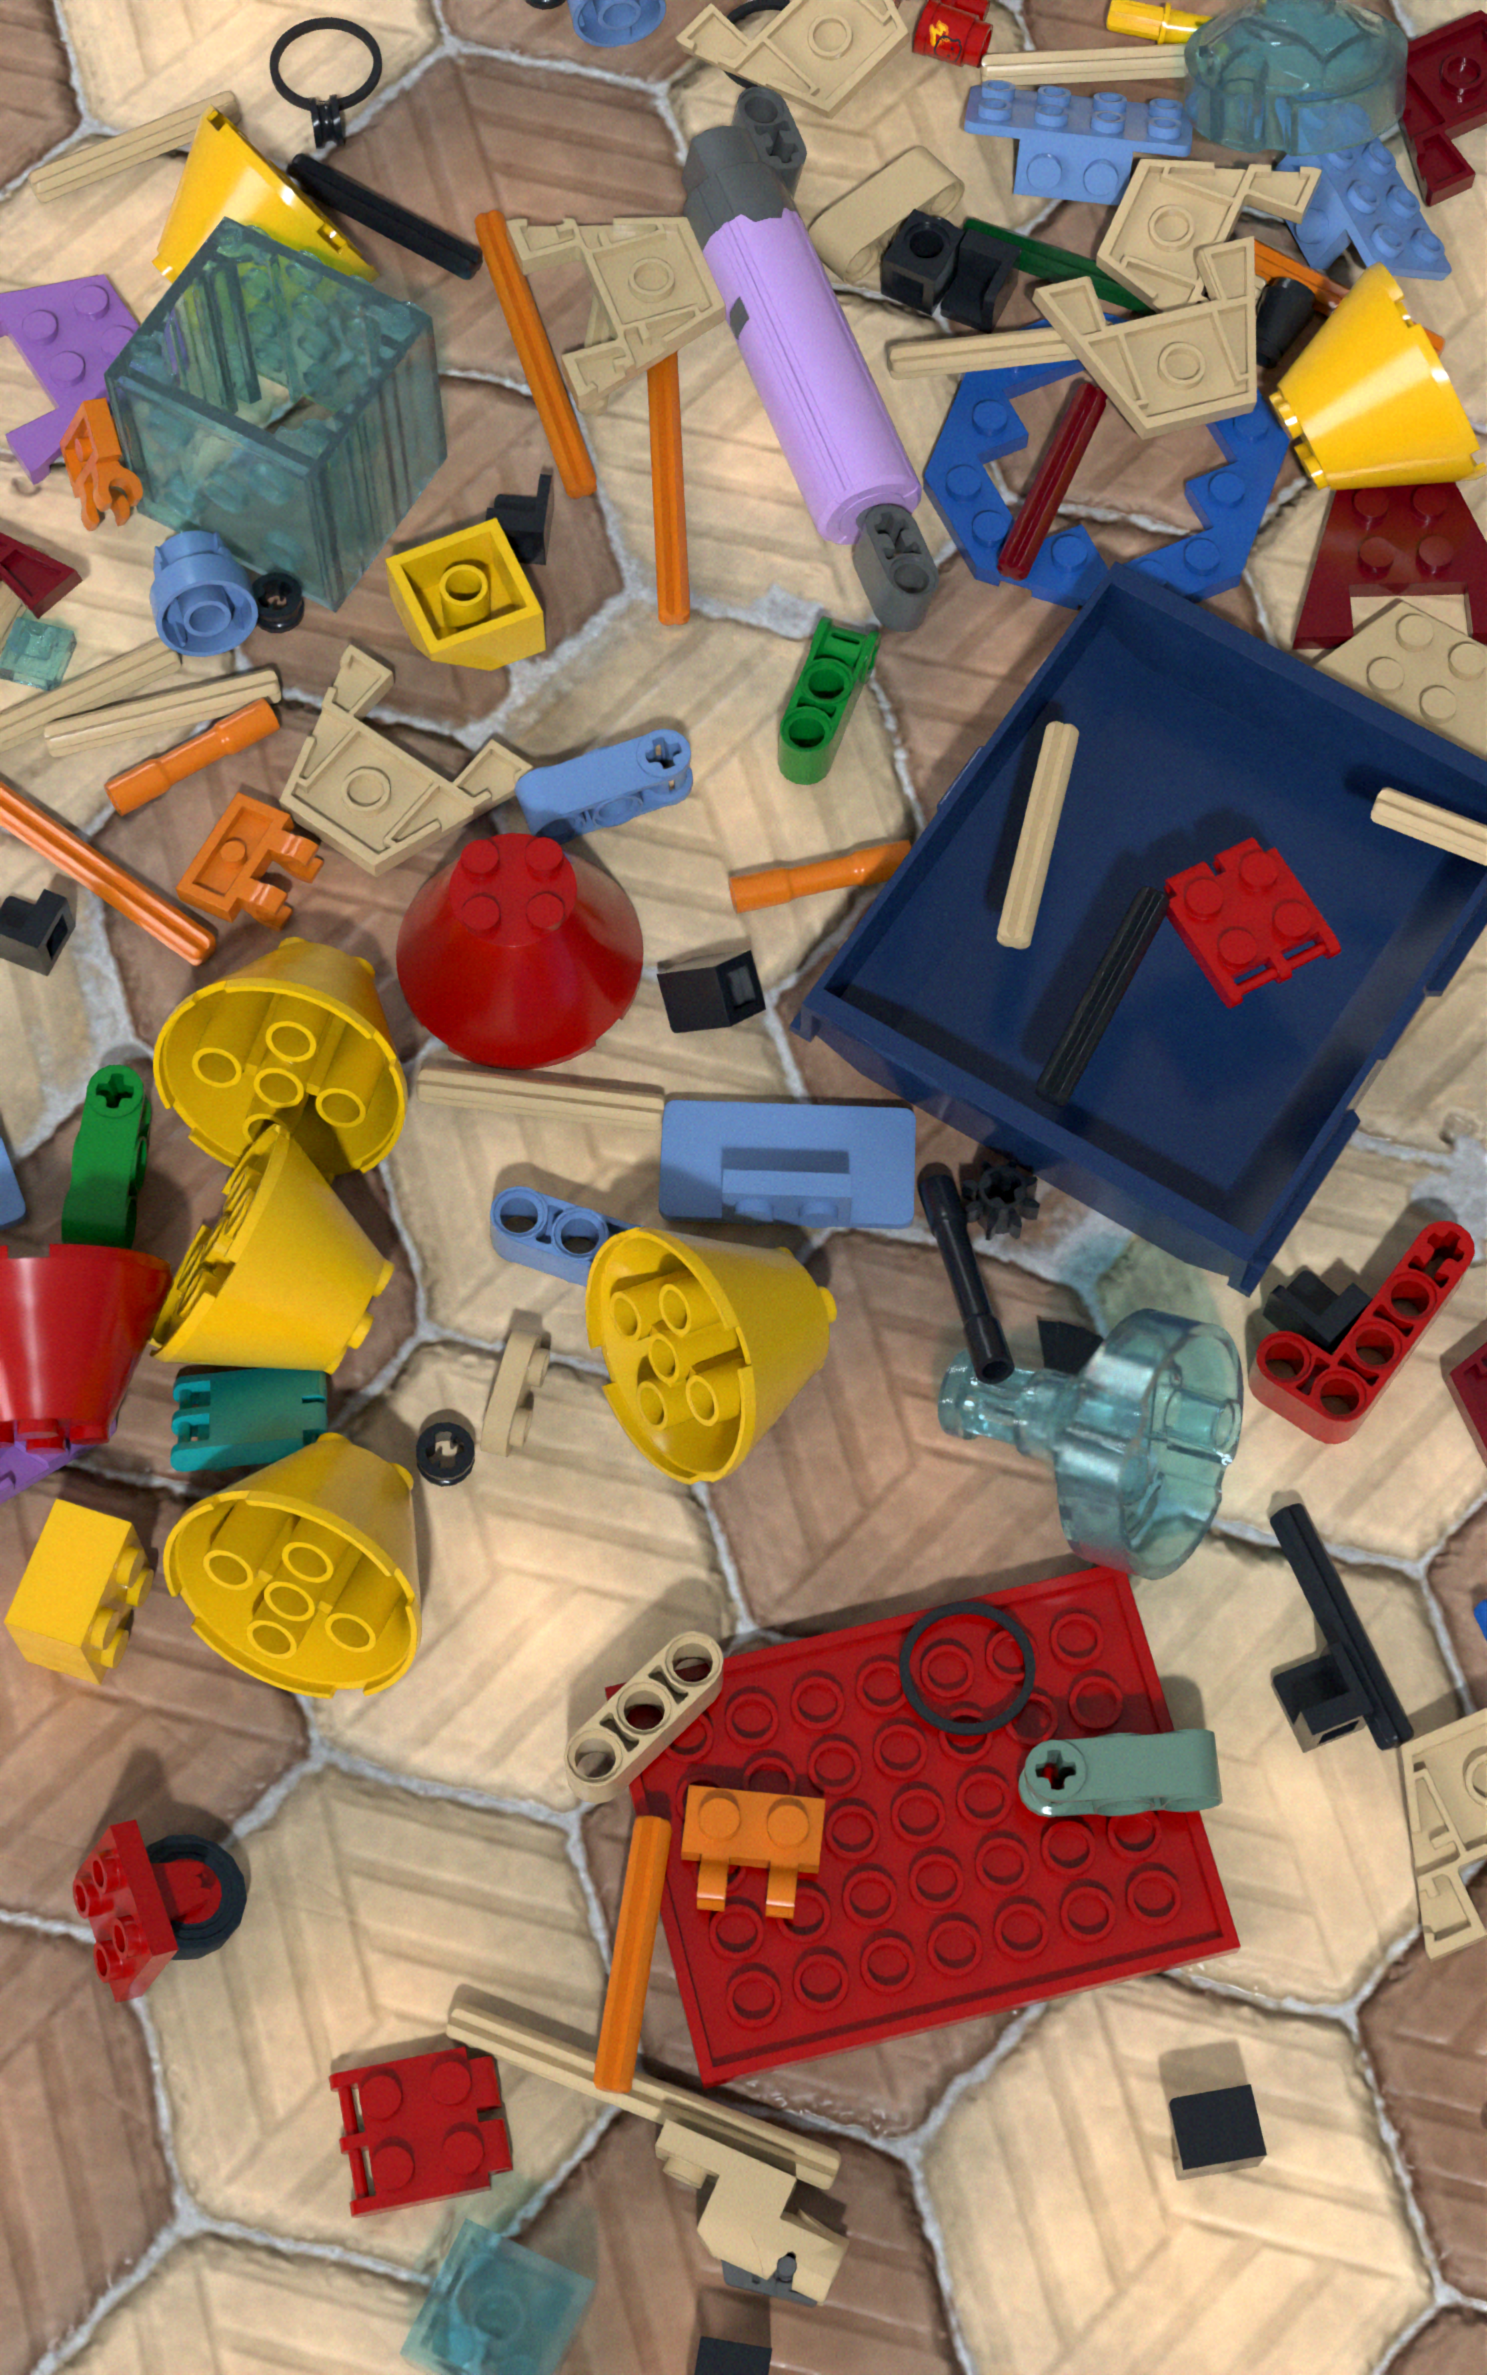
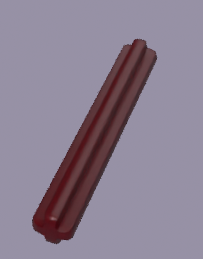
M1089 382L1078 386L998 558L999 564L997 569L1002 576L1011 577L1016 581H1022L1027 578L1106 407L1108 396L1101 387H1095Z

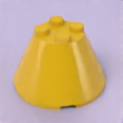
M210 104L202 113L157 247L159 254L151 261L152 264L176 287L179 285L190 296L196 292L199 296L192 302V305L217 329L220 327L230 337L236 331L244 333L372 284L380 276L376 268L372 264L369 266L360 257L363 254L278 166L270 159L267 160L238 127L215 106Z
M1380 261L1366 268L1277 384L1279 391L1268 396L1280 422L1284 428H1287L1292 439L1298 436L1301 437L1303 443L1295 446L1294 450L1309 478H1312L1318 491L1327 486L1330 490L1477 480L1487 475V467L1484 462L1477 464L1471 456L1472 453L1480 450V446L1470 422L1420 323L1413 324L1401 301L1405 299L1403 292Z
M289 937L281 941L277 949L199 989L178 1004L166 1019L159 1033L154 1048L153 1074L160 1099L166 1110L173 1106L178 1115L191 1128L188 1138L211 1157L235 1169L257 1138L269 1126L277 1124L292 1134L328 1184H332L336 1175L352 1172L359 1168L362 1173H365L380 1163L393 1149L402 1131L408 1110V1091L401 1063L377 987L374 983L375 971L373 966L361 957L350 956L334 947L308 942L299 937Z
M272 1124L249 1148L222 1188L221 1192L227 1195L222 1209L223 1213L214 1229L203 1223L201 1224L174 1276V1285L149 1341V1344L159 1348L158 1350L152 1349L149 1356L160 1362L324 1371L331 1375L342 1361L348 1346L356 1350L372 1326L374 1315L366 1311V1308L372 1296L377 1298L386 1287L394 1271L395 1264L383 1258L292 1134L285 1128Z
M635 1227L615 1234L600 1247L591 1264L585 1297L590 1349L601 1346L611 1383L601 1387L615 1417L632 1443L651 1464L670 1478L689 1485L699 1481H711L713 1483L731 1475L737 1470L814 1374L823 1367L829 1349V1324L833 1323L837 1317L836 1303L832 1294L827 1288L816 1286L808 1271L786 1247L780 1246L769 1249L650 1227Z
M332 1432L321 1434L315 1443L309 1444L195 1503L183 1513L167 1538L163 1554L164 1576L171 1597H177L180 1593L184 1602L195 1616L190 1627L210 1648L237 1668L270 1685L293 1693L325 1699H332L337 1690L364 1688L363 1694L369 1696L389 1688L409 1669L418 1652L422 1637L414 1504L411 1495L414 1485L412 1475L403 1466L386 1462L376 1454L353 1445L343 1435Z

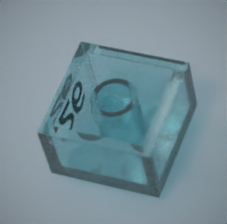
M466 2218L399 2354L405 2364L427 2375H560L598 2295L596 2282Z

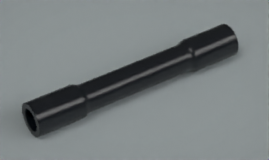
M938 1174L930 1176L920 1184L918 1194L930 1232L936 1238L963 1322V1337L976 1377L985 1384L1003 1382L1012 1375L1015 1365L1002 1325L994 1315L967 1232V1218L955 1182L948 1175Z

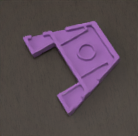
M104 274L0 294V338L5 335L9 337L55 407V410L5 434L10 450L32 484L35 485L51 473L49 466L62 454L59 442L83 401L106 397L112 416L161 370L158 354Z

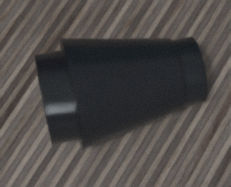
M1278 278L1272 286L1266 287L1263 290L1256 314V365L1269 369L1275 368L1279 360L1315 317L1313 306L1316 302V296L1311 289L1301 282L1291 278Z

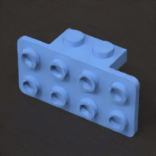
M987 80L982 85L972 86L970 89L964 130L971 134L1020 139L1013 194L1119 206L1129 185L1133 152L1178 157L1190 155L1193 111L1183 108L1181 102L1168 98L1152 99L1150 104L1128 102L1125 96L1113 92L1096 93L1094 98L1073 96L1071 91L1058 86H1043L1037 92L1015 89L1014 84L1003 80Z
M1286 92L1278 101V107L1298 142L1273 171L1300 172V166L1315 167L1322 170L1320 184L1302 224L1300 225L1285 219L1310 267L1327 270L1353 241L1367 267L1380 261L1392 276L1443 281L1452 272L1451 265L1444 255V245L1430 230L1420 212V203L1417 197L1407 189L1395 167L1396 160L1392 153L1383 146L1371 124V115L1367 109L1354 100H1340L1313 94L1306 95Z
M693 1100L669 1101L664 1107L662 1122L659 1214L667 1221L738 1223L748 1226L794 1225L811 1228H908L912 1224L914 1217L916 1117L907 1108Z

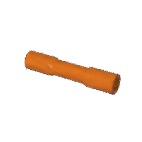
M260 698L218 721L207 732L156 759H149L103 785L105 792L118 814L122 817L166 793L174 784L227 755L237 754L280 730V725L264 698Z
M907 839L856 850L850 855L792 868L777 867L728 878L734 911L736 914L786 904L795 898L854 885L868 886L887 882L911 850V844Z

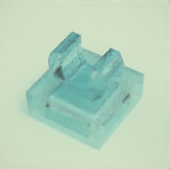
M17 617L0 657V679L46 691L60 686L77 646L74 631Z

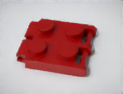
M1253 837L1214 855L1215 861L1212 862V865L1218 874L1217 876L1214 875L1207 863L1202 861L1165 880L1166 885L1163 888L1170 898L1166 917L1224 1005L1229 1009L1243 1002V995L1273 980L1281 984L1291 979L1292 970L1322 955L1326 959H1330L1341 953V946L1337 937L1276 847L1264 852ZM1311 940L1315 943L1314 946L1288 959H1285L1283 954ZM1261 965H1264L1266 970L1238 984L1233 980Z
M464 2046L338 2072L329 2076L331 2092H338L345 2131V2136L339 2139L340 2151L343 2155H349L356 2200L349 2202L352 2218L367 2217L491 2191L489 2176L513 2171L504 2118L479 2122L478 2113L502 2108L493 2056L468 2060L467 2050ZM357 2088L365 2132L359 2133L352 2093V2089ZM365 2151H369L371 2173L376 2193L374 2196L369 2195L362 2153Z

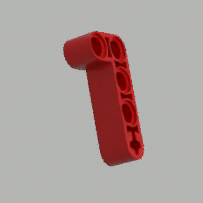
M1437 1221L1423 1229L1332 1356L1303 1336L1292 1331H1277L1267 1335L1260 1342L1248 1373V1385L1252 1395L1260 1403L1318 1441L1325 1444H1339L1348 1441L1358 1431L1459 1289L1475 1254L1474 1241L1470 1233L1461 1225L1451 1221ZM1441 1255L1446 1260L1437 1270L1434 1279H1432L1425 1271L1430 1261H1434ZM1407 1300L1418 1308L1420 1315H1403L1394 1308L1392 1301ZM1361 1348L1374 1349L1384 1357L1386 1363L1370 1365L1358 1356L1356 1350ZM1283 1361L1294 1369L1296 1376L1279 1378L1268 1370L1266 1363ZM1325 1397L1342 1399L1349 1406L1351 1413L1335 1415L1323 1406L1320 1399Z

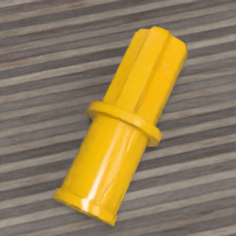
M1112 0L1106 26L1112 32L1157 41L1156 45L1163 43H1196L1199 45L1200 51L1212 54L1220 18L1172 9V3L1166 2L1164 7L1130 0Z

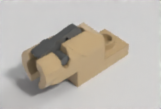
M666 2119L655 2144L656 2157L666 2161L663 2172L695 2188H701L705 2179L716 2184L697 2227V2238L713 2258L721 2261L725 2283L731 2287L810 2308L816 2305L823 2307L850 2239L833 2232L800 2208H798L796 2215L786 2211L796 2189L797 2177Z

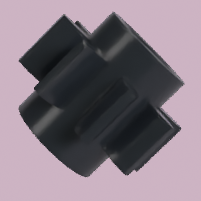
M1011 1159L1007 1165H997L994 1167L986 1160L982 1161L980 1181L964 1180L961 1196L966 1200L972 1201L965 1208L967 1223L977 1221L985 1230V1240L988 1241L995 1234H1005L1008 1232L1014 1239L1020 1238L1022 1229L1021 1218L1023 1217L1028 1220H1037L1040 1203L1029 1198L1036 1192L1037 1177L1024 1178L1016 1169V1160ZM990 1196H997L996 1198L990 1199ZM1012 1200V1203H1011V1204H1006V1205H1005L1004 1202H1008V1201Z

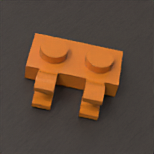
M106 397L86 400L81 403L59 442L74 497H80L82 505L81 520L88 531L96 530L100 523L96 507L100 512L108 511L110 508L114 513L117 526H123L130 516V507L137 506L142 498V484L135 473L122 467L118 461L125 450V436L119 418L117 416L111 417ZM111 486L122 488L127 495V499L121 492L111 488Z
M237 792L175 889L179 900L227 922L233 923L241 909H243L260 924L271 930L281 932L293 914L291 908L284 906L288 895L275 886L259 881L272 861H274L293 877L312 884L324 865L322 860L314 857L319 850V846L305 837L291 834L294 825L290 814Z
M689 1785L681 1859L701 1861L697 1888V1909L724 1912L729 1864L770 1869L766 1916L793 1919L798 1872L817 1874L819 1872L826 1799Z

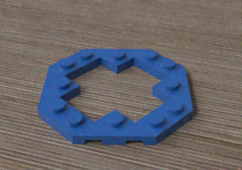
M1103 312L1106 321L1112 322L1113 325L1130 321ZM1043 319L1015 331L1053 326L1047 319ZM1077 359L966 372L924 474L923 490L974 579L998 587L1000 582L1004 581L1032 590L1031 597L1077 611L1079 605H1085L1109 571L1084 526L1081 524L1044 539L1032 568L1024 580L1016 581L1011 577L1002 576L997 569L999 564L998 558L1014 526L1015 520L983 464L1027 447L1029 433L1010 403V399L1086 370V368ZM1258 388L1257 402L1252 413L1205 424L1230 464L1186 482L1184 496L1205 531L1122 564L1194 604L1239 586L1251 548L1267 510L1275 482L1287 455L1290 439Z

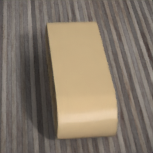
M918 146L908 151L824 212L814 222L808 233L820 260L844 283L848 285L854 284L883 264L884 256L914 209L932 217L946 218L962 199L965 184L923 146Z
M690 1631L680 1633L671 1639L573 1734L566 1744L564 1762L568 1786L575 1796L585 1802L595 1804L609 1802L618 1796L715 1701L721 1692L723 1684V1656L721 1648L713 1638L705 1633ZM687 1659H700L708 1664L711 1672L701 1681L687 1682L679 1678L674 1672L678 1664ZM642 1705L653 1706L663 1715V1719L657 1726L647 1730L634 1728L628 1723L626 1717L631 1710ZM590 1753H605L615 1762L614 1767L603 1777H587L577 1768L581 1759Z

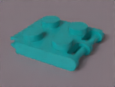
M256 1368L182 1376L173 1383V1398L179 1403V1410L172 1416L171 1429L178 1436V1441L171 1449L170 1464L175 1470L180 1472L197 1470L220 1472L235 1466L274 1463L309 1444L315 1443L321 1434L328 1432V1417L326 1416L328 1411L327 1384L324 1371ZM192 1404H198V1407L192 1408ZM191 1437H198V1440L191 1441Z

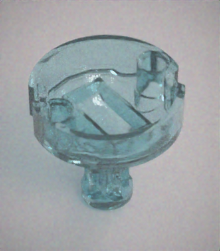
M1250 0L1209 20L1200 26L1187 41L1184 50L1185 114L1190 124L1204 137L1222 146L1242 152L1256 153L1264 149L1283 150L1292 157L1321 155L1353 148L1384 134L1403 115L1407 97L1408 42L1401 29L1388 18L1347 0Z
M1144 1308L1131 1313L1119 1322L1077 1374L1049 1367L1040 1368L1036 1372L1015 1367L1012 1375L1005 1381L997 1384H985L977 1379L968 1349L964 1348L954 1357L942 1380L938 1397V1420L941 1429L949 1436L963 1440H974L979 1435L1015 1445L1017 1451L1023 1457L1052 1464L1061 1525L1072 1551L1080 1559L1144 1579L1157 1580L1169 1576L1189 1559L1209 1530L1222 1502V1481L1227 1466L1232 1463L1237 1454L1244 1404L1242 1366L1235 1342L1230 1334L1221 1326L1153 1308Z

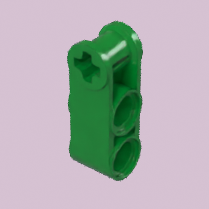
M822 616L811 643L808 658L780 724L778 766L780 772L787 780L795 784L810 785L818 783L829 773L863 686L869 681L881 644V633L871 630L868 635L835 626L833 618ZM819 696H829V697H832L833 699H828V700H827V699H820V698H818V697H819ZM799 744H811V745H813V746H815V747L803 748V747H799V746H797V745H799Z
M120 1064L108 1065L98 1070L88 1083L80 1131L76 1136L73 1148L70 1188L66 1194L62 1210L61 1239L63 1244L105 1246L128 1250L132 1248L137 1223L138 1195L142 1189L146 1172L147 1142L152 1120V1107L145 1095L141 1078L130 1067Z

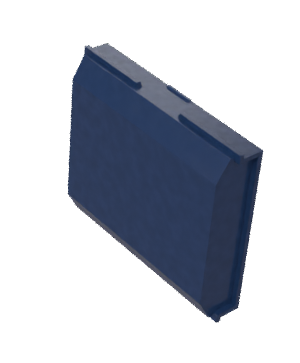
M1115 561L985 746H979L974 751L936 806L938 812L801 1003V1010L789 1025V1031L810 1043L817 1035L861 1075L1007 1160H1016V1165L1184 1263L1229 1277L1227 1285L1250 1298L1359 1127L1361 1121L1355 1110L1426 999L1428 997H1442L1487 926V866L1373 822L1371 811L1375 800L1382 788L1390 787L1487 825V761ZM1058 721L1063 724L1076 726L1079 731L1078 743L1031 944L1028 948L1019 950L1013 947H1005L998 942V927L1045 729L1049 723ZM1251 837L1258 842L1264 852L1276 847L1337 937L1341 946V953L1330 959H1326L1322 955L1292 970L1291 979L1281 984L1273 980L1243 995V1002L1229 1009L1224 1005L1165 916L1068 1103L1063 1107H1056L1049 1102L1041 1100L1035 1091L1037 1081L1138 889L1143 886H1151L1157 891L1165 893L1163 886L1166 885V879L1202 861L1206 862L1214 875L1217 876L1218 874L1212 865V862L1215 861L1214 855ZM1311 940L1283 954L1285 959H1288L1314 946L1315 943ZM1261 965L1233 980L1238 984L1266 970L1264 965Z

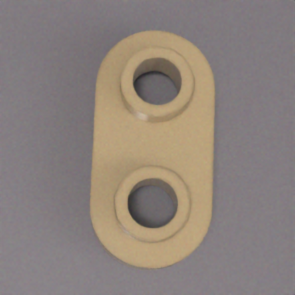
M517 1328L513 1329L486 1412L481 1435V1451L508 1457L513 1445L522 1448L525 1446L533 1416V1410L525 1408L531 1386L542 1387L550 1361V1350L541 1348V1334Z

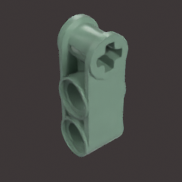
M1184 1729L1151 1735L1115 1733L1095 1738L1052 1739L1041 1742L1031 1750L1027 1757L1018 1783L1021 1801L1030 1811L1044 1817L1088 1814L1124 1816L1155 1810L1192 1812L1210 1809L1223 1803L1215 1734L1205 1729ZM1044 1768H1053L1055 1778L1064 1780L1060 1790L1051 1789L1049 1779L1040 1777Z

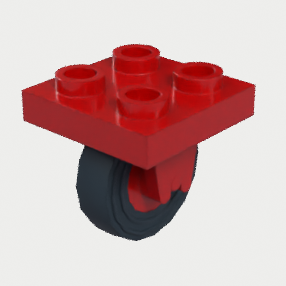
M136 1819L110 1825L75 1874L73 1881L75 1906L83 1919L89 1918L96 1940L93 1948V1958L97 1974L103 1983L110 1984L116 2003L142 1997L171 1959L175 1961L199 1959L220 1949L241 1924L247 1902L243 1874L234 1858L217 1843L193 1834L169 1835L145 1848Z

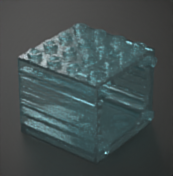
M226 216L222 218L103 374L126 468L137 475L143 488L142 498L136 506L137 512L178 533L205 531L214 534L216 531L219 532L221 539L231 551L234 561L261 575L271 572H282L292 576L299 583L304 597L337 613L448 457L432 317L427 315L421 307L413 302L406 300L400 302L376 290L368 281L359 276H347L323 264L319 258L308 251H296L273 240L259 227L254 225L244 226ZM258 375L287 388L290 402L294 404L303 396L335 412L334 415L323 421L318 419L305 420L302 423L304 428L300 426L297 430L291 431L280 426L275 434L234 415L239 411L236 398L248 404L262 400Z

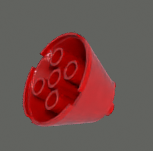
M522 833L500 834L485 840H474L467 844L462 850L461 856L433 876L413 899L403 918L396 947V965L401 992L407 1007L421 1028L423 1026L426 1027L435 1037L448 1045V1051L479 1065L505 1070H530L557 1065L571 1060L596 1046V1040L609 1030L618 1019L623 1020L637 995L643 972L644 950L639 921L631 903L616 882L593 863L561 848L553 839L547 837L539 838Z
M49 1244V1257L8 1259V1245L0 1246V1448L14 1446V1441L26 1442V1453L58 1454L66 1452V1440H70V1443L78 1445H97L110 1441L112 1422L174 1285L170 1263L143 1252L78 1244Z

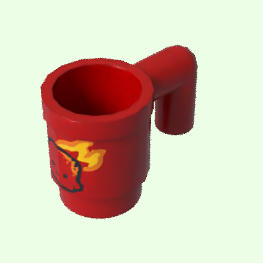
M929 0L918 24L913 52L959 67H963L966 64L979 69L982 55L987 53L993 33V24L984 22L989 11L990 1Z

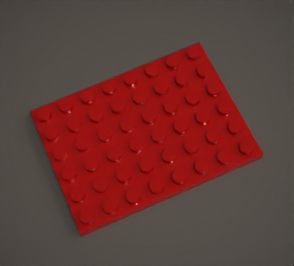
M1123 1561L957 1601L986 1604L1008 1615L1020 1626L1027 1636L1035 1658L1034 1685L1022 1711L1007 1725L983 1735H955L935 1728L915 1712L903 1692L899 1664L905 1639L922 1617L943 1605L723 1658V1684L721 1692L715 1701L628 1785L636 1818L638 1816L661 1817L669 1820L672 1828L659 1914L703 2089L1238 1953L1241 1945L1200 1811L1172 1812L1155 1810L1124 1816L1088 1814L1044 1817L1030 1811L1021 1801L1019 1795V1776L1025 1767V1761L1031 1750L1041 1742L1052 1739L1095 1738L1115 1733L1151 1735L1175 1731ZM958 1614L935 1622L918 1638L910 1656L911 1681L921 1701L937 1715L957 1723H981L1001 1715L1018 1698L1025 1680L1024 1658L1013 1636L997 1622L979 1615ZM707 1663L674 1670V1672L684 1681L698 1682L706 1678L711 1669ZM627 1682L605 1687L606 1700L608 1701ZM648 1705L637 1706L626 1717L631 1726L641 1730L652 1729L663 1719V1715L658 1709ZM1044 1768L1040 1776L1049 1779L1051 1789L1060 1790L1064 1780L1055 1778L1053 1768ZM689 1785L826 1799L818 1874L798 1872L793 1919L766 1916L770 1869L729 1864L724 1912L697 1909V1888L701 1861L681 1859Z

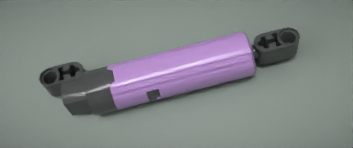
M751 87L745 89L739 95L731 126H720L706 130L691 139L681 178L688 195V199L683 206V217L688 218L726 305V321L731 328L739 347L738 349L817 532L823 537L824 541H831L839 545L857 544L852 558L853 564L875 616L881 624L890 630L910 632L917 629L924 622L939 583L936 565L920 529L912 517L914 510L921 501L922 487L793 200L807 156L804 141L782 96L766 87Z

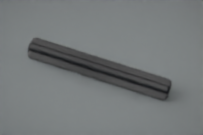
M296 154L292 162L288 164L286 174L302 192L464 280H471L476 272L480 270L483 263L482 252L470 243L306 154Z
M1143 886L1138 889L1037 1081L1035 1091L1041 1100L1049 1102L1056 1107H1063L1068 1103L1167 914L1166 910L1169 906L1170 898L1164 892L1157 891L1151 886Z
M1301 1503L1286 1506L1278 1510L1270 1518V1524L1327 1643L1337 1639L1341 1641L1374 1709L1367 1722V1726L1377 1747L1381 1751L1398 1748L1414 1737V1730L1306 1507Z

